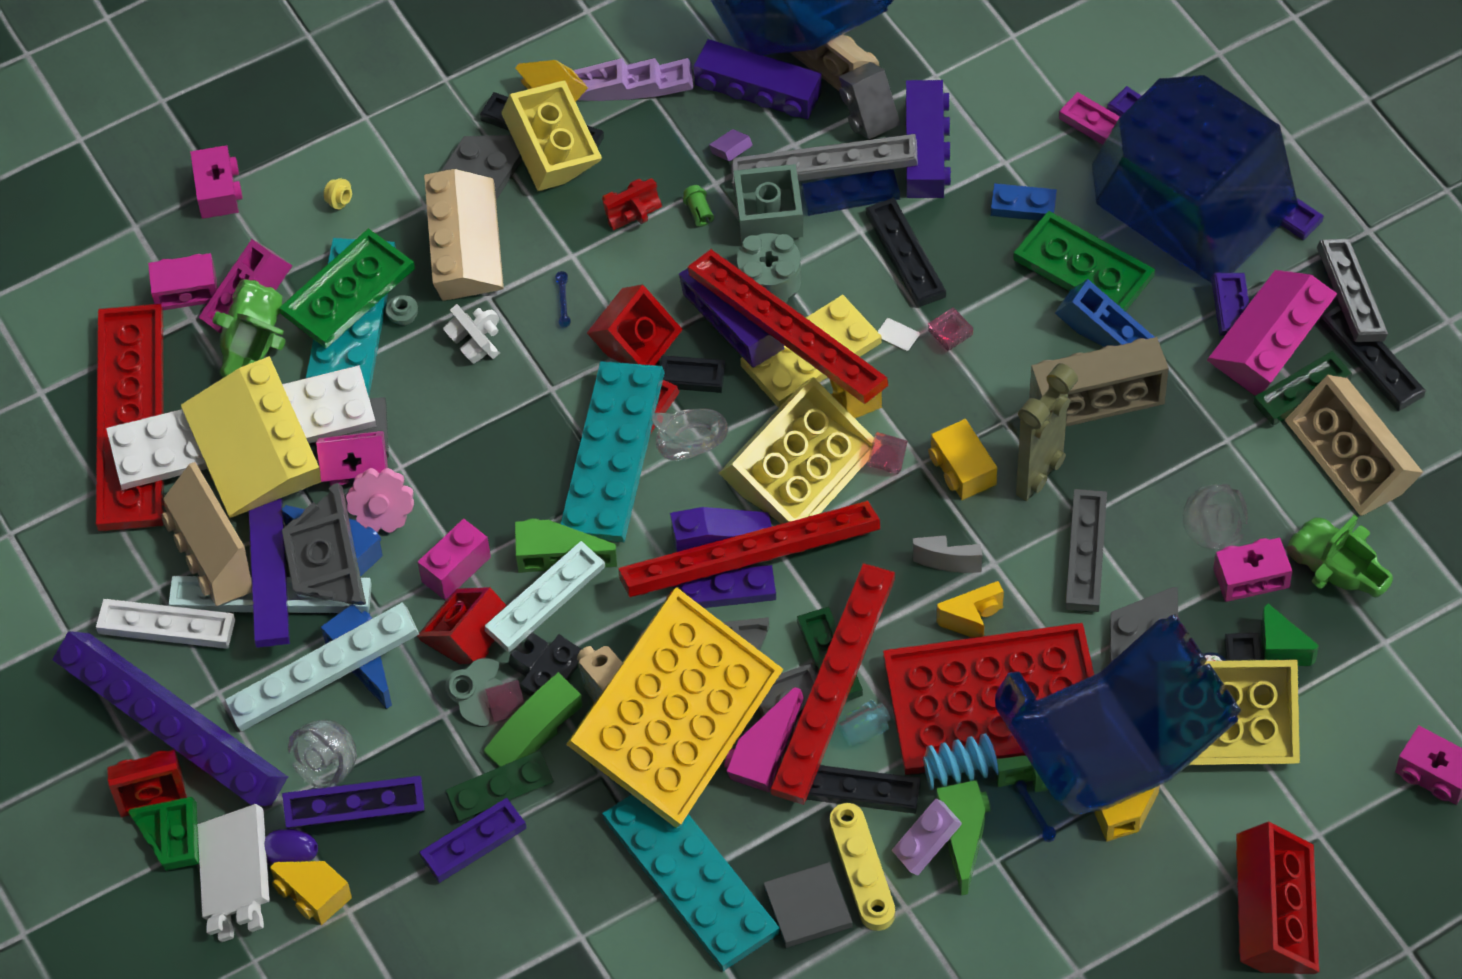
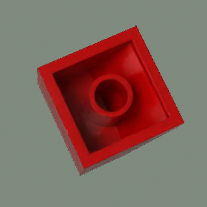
M642 284L622 288L588 330L587 334L607 356L620 363L655 366L683 329Z
M491 587L457 588L417 637L423 643L458 664H472L475 660L485 658L488 655V648L495 640L485 632V625L507 605Z
M175 750L157 751L148 757L136 760L126 759L118 762L116 765L107 767L109 787L121 818L130 816L129 809L187 798Z

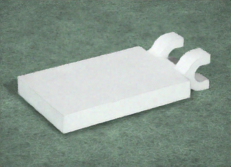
M253 804L197 824L202 917L207 920V933L209 935L218 933V940L221 942L234 938L231 915L237 913V923L240 925L248 923L249 931L254 932L264 928L261 904L269 902L267 856L264 845V810L259 805Z

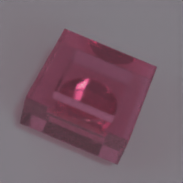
M954 307L928 323V331L947 351L973 335V327Z
M876 432L867 466L899 474L902 469L908 441Z
M518 680L485 688L494 722L510 718L524 704Z

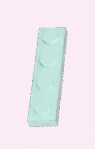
M580 541L485 625V632L509 653L605 568V562Z

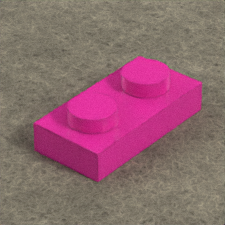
M1079 92L1059 111L1060 120L1107 148H1110L1127 130L1128 126L1127 120Z

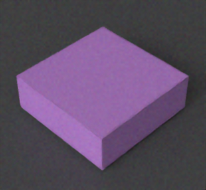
M732 129L709 144L712 154L731 161L749 149L753 144L748 135Z

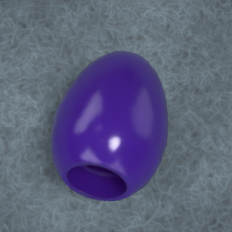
M278 829L265 837L264 845L267 864L270 867L275 862L312 861L318 853L316 840L309 834L299 830Z

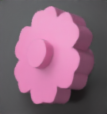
M369 468L364 473H360L355 477L354 487L348 490L346 496L348 503L347 511L352 515H357L356 521L365 528L369 526L376 532L382 528L384 531L391 533L397 528L404 526L407 514L412 511L414 506L413 489L403 486V475L394 472L390 468H385L380 473L373 468Z

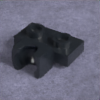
M532 632L526 637L524 643L525 649L530 654H523L518 650H513L509 657V665L525 676L520 683L519 689L532 696L558 672L568 681L579 666L577 655L582 649L560 634L548 646V642Z

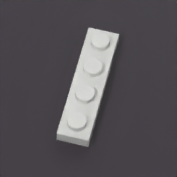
M103 599L96 629L98 634L228 649L235 617L233 613Z

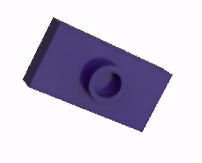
M1214 273L1211 277L1219 336H1225L1249 305L1245 273Z

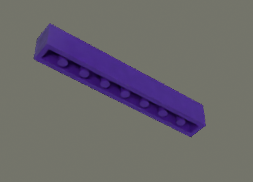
M67 632L52 659L54 662L249 804L272 806L288 779L287 775L90 633Z

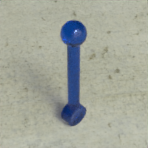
M560 271L555 276L556 283L559 284L561 317L558 322L560 326L568 327L571 323V319L567 314L565 285L568 282V274Z
M1022 780L1016 781L1014 790L1022 795L1042 828L1043 839L1047 842L1053 841L1056 838V830L1045 822L1027 792V784Z

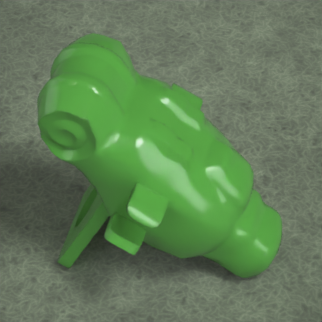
M242 279L235 289L233 303L229 308L228 314L215 313L212 320L213 323L223 327L220 337V350L223 355L220 375L223 378L240 367L263 359L270 347L278 350L283 349L286 341L285 338L275 335H283L284 330L275 327L283 296L274 288L265 287L256 280Z
M1353 515L1341 529L1335 528L1326 519L1315 517L1305 522L1302 529L1292 535L1286 548L1287 553L1295 562L1307 565L1315 573L1312 583L1320 589L1330 582L1339 588L1360 590L1377 598L1383 595L1393 582L1392 574L1380 565L1376 552L1366 543V538L1370 535V531L1360 525L1352 533L1359 519L1356 515Z

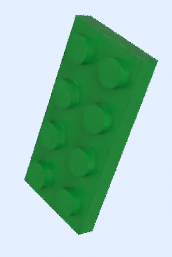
M1051 211L1044 215L1013 254L1014 261L1068 291L1089 279L1125 312L1153 279L1155 274L1154 268Z
M368 228L279 307L280 313L324 348H328L415 269L414 261Z

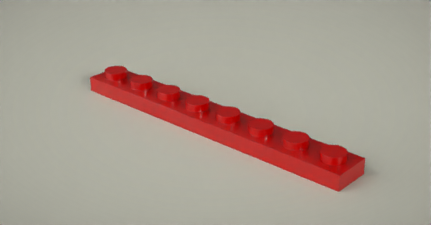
M712 249L688 266V272L692 278L863 404L869 402L888 387V378Z
M869 501L623 566L618 568L619 579L629 597L644 595L648 592L677 586L681 583L700 578H707L714 574L740 569L744 566L769 561L795 552H802L854 536L865 535L869 532L880 530V519Z
M863 563L771 787V795L802 805L805 804L895 581V572Z

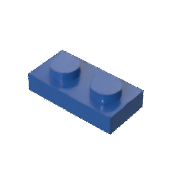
M994 183L991 216L1040 221L1048 211L1054 213L1057 189Z

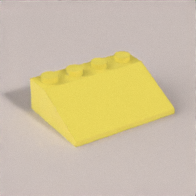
M270 356L238 368L181 404L182 411L229 518L321 482L318 463Z
M812 377L792 393L725 465L719 474L743 498L762 511L769 512L771 517L783 524L820 514L882 445Z
M1298 660L1156 662V698L1161 765L1300 763Z

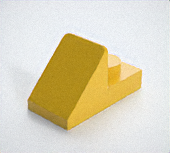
M999 581L938 603L936 618L938 625L972 638L983 637L984 623L981 616H992L1003 608L1004 591Z

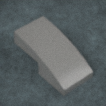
M946 535L913 538L912 556L913 561L949 572H982L981 544L947 547Z

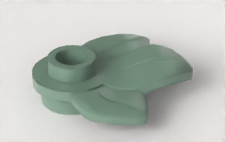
M477 659L466 670L454 671L448 676L445 684L448 697L459 704L462 717L478 726H488L490 720L489 708L500 707L512 699V694L508 687L500 680L494 678L499 668V662L492 659ZM459 681H465L469 685V689L465 693H460L456 690V684Z

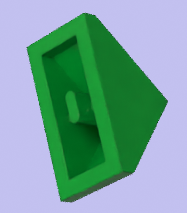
M1268 603L1263 609L1261 620L1263 660H1298V666H1312L1316 662L1319 645Z

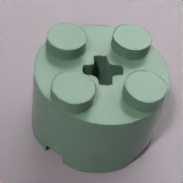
M765 233L756 236L750 235L744 239L737 255V268L783 302H788V298L794 293L796 295L801 286V257L793 238L787 234Z

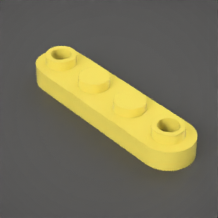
M840 804L830 814V829L860 919L871 930H885L894 922L895 905L863 811L854 804ZM843 816H851L853 819L846 822L841 818ZM878 905L884 909L881 912H875L872 910V907Z

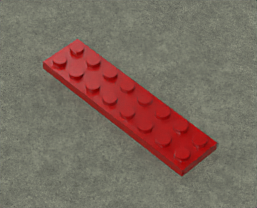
M162 304L98 309L96 526L98 531L164 526L162 513H164V480L122 490L106 429L164 414Z

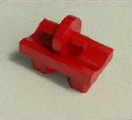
M639 178L630 182L626 191L619 194L610 192L602 196L607 220L613 231L634 220L643 224L648 221L647 214L662 207L657 193L656 182L652 178L646 181Z

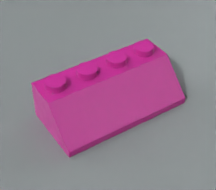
M1274 270L1207 361L1254 396L1258 395L1268 388L1337 293L1313 275Z

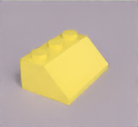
M565 80L509 95L501 114L537 191L566 184L601 161L602 157Z

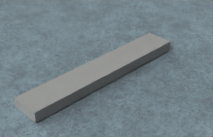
M915 134L736 157L732 159V185L734 188L733 170L796 164L798 181L917 166V139Z

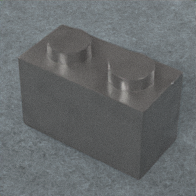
M869 62L839 76L842 86L840 88V95L843 102L848 106L850 112L848 122L855 133L871 139L901 125L884 69Z

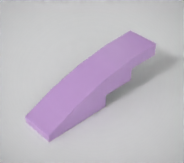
M621 58L573 70L588 87L578 99L583 101L630 100L663 96L693 89V68L688 58L659 65L655 58L626 65Z

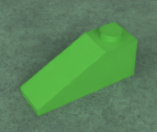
M532 518L515 522L518 573L549 570L580 541L605 562V568L618 567L616 545L614 543L550 520Z
M977 780L936 788V799L943 801L962 823L947 841L961 895H966L969 892L985 826V813L990 812L986 791L980 792Z

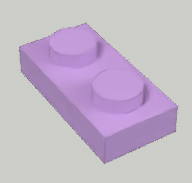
M935 799L895 845L892 851L911 873L919 875L962 823L943 801Z

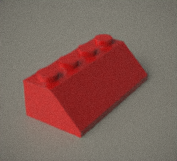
M1269 821L1237 833L1236 858L1240 962L1263 973H1319L1314 844Z

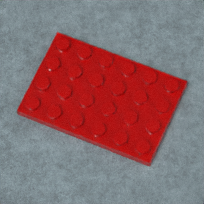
M1083 623L883 650V660L905 775L925 773L923 757H925L927 746L932 745L938 754L940 743L945 742L952 751L954 740L959 739L965 748L966 739L971 736L979 745L980 735L985 733L993 744L997 759L1031 754H1061L1108 747V734Z

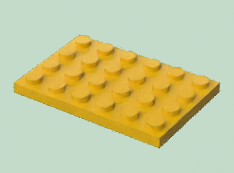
M676 587L671 591L566 745L677 828L682 824L783 671V668Z

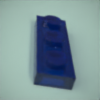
M894 169L871 171L802 184V194L808 216L877 204L891 198L900 200V191Z

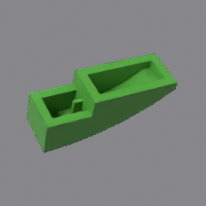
M558 672L510 717L486 746L484 754L499 768L535 753L558 734L557 727L582 708L581 694Z

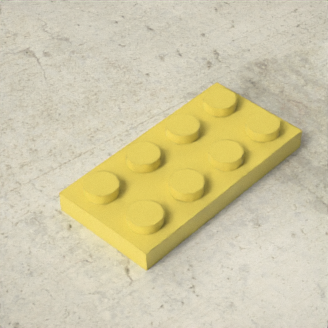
M844 295L839 296L806 317L859 357L882 343V336ZM785 345L784 350L754 368L743 357L740 359L741 367L778 408L800 385L810 378L814 377L819 383L828 378Z

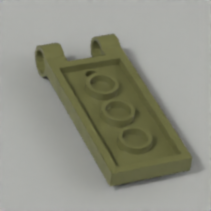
M1058 363L1046 377L1049 389L1040 400L1029 398L1018 411V416L1021 420L1016 495L1025 501H1028L1034 492L1039 493L1047 482L1048 474L1052 469L1058 470L1066 457L1064 441L1067 408L1070 404L1068 393L1078 382V376L1072 368L1062 363Z

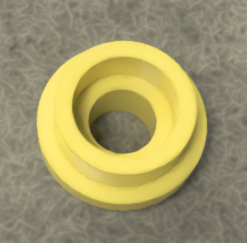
M338 178L327 183L324 189V200L332 208L342 209L351 200L352 190L348 180Z

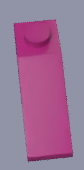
M251 239L199 318L219 333H222L223 327L214 324L212 321L216 312L228 314L229 308L233 303V294L242 279L256 280L265 287H272L277 290L292 265L270 249Z
M794 687L738 740L735 749L731 748L725 760V768H728L727 773L731 780L770 792L804 700L801 689Z

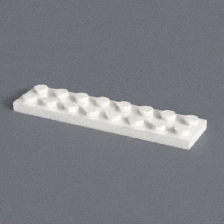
M360 365L282 384L308 443L316 442L318 438L340 436L376 427L375 417ZM182 409L106 428L122 490L180 476L187 466L196 462L200 470L208 469Z

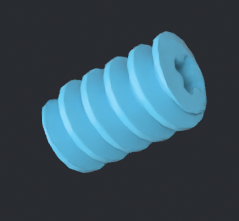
M986 733L980 735L979 745L971 736L967 737L965 748L959 739L953 741L952 751L945 742L940 743L938 754L932 745L926 747L923 762L930 790L934 788L936 778L945 787L950 775H952L957 784L961 782V775L964 772L970 781L974 780L975 770H979L982 776L987 778L988 769L991 766L998 775L995 750Z

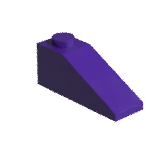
M699 507L670 513L672 536L676 552L772 527L769 512Z

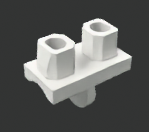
M458 304L450 309L455 317L443 329L456 344L468 334L472 336L460 350L473 364L487 354L492 359L500 354L485 335L489 333L491 336H495L499 331L496 327L499 316L494 310L483 312L481 308L476 309L473 312L476 319L473 321Z

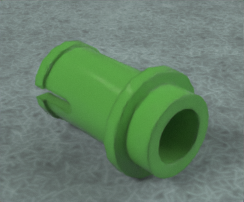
M692 185L686 188L683 192V203L689 206L695 224L699 227L708 225L706 217L712 222L714 215L706 201V191L699 185Z

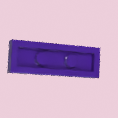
M772 565L733 569L674 586V589L677 587L703 608L776 600Z
M505 798L421 850L420 857L440 883L527 829L526 822L508 798Z

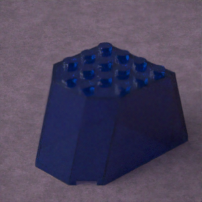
M1205 75L1159 78L1118 119L1092 163L1096 204L1210 283H1212L1211 277L1214 273H1234L1282 224L1286 216L1289 217L1290 212L1295 207L1296 209L1298 208L1297 196L1280 125Z

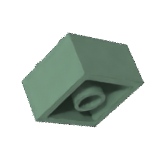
M796 164L733 170L741 243L750 235L756 236L765 233L787 234L792 238L804 237L803 211Z

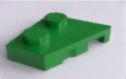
M193 797L129 809L130 816L137 824L165 870L199 864L197 802Z

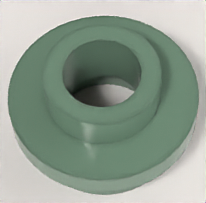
M407 295L395 296L387 303V316L397 325H408L414 321L418 314L417 302Z

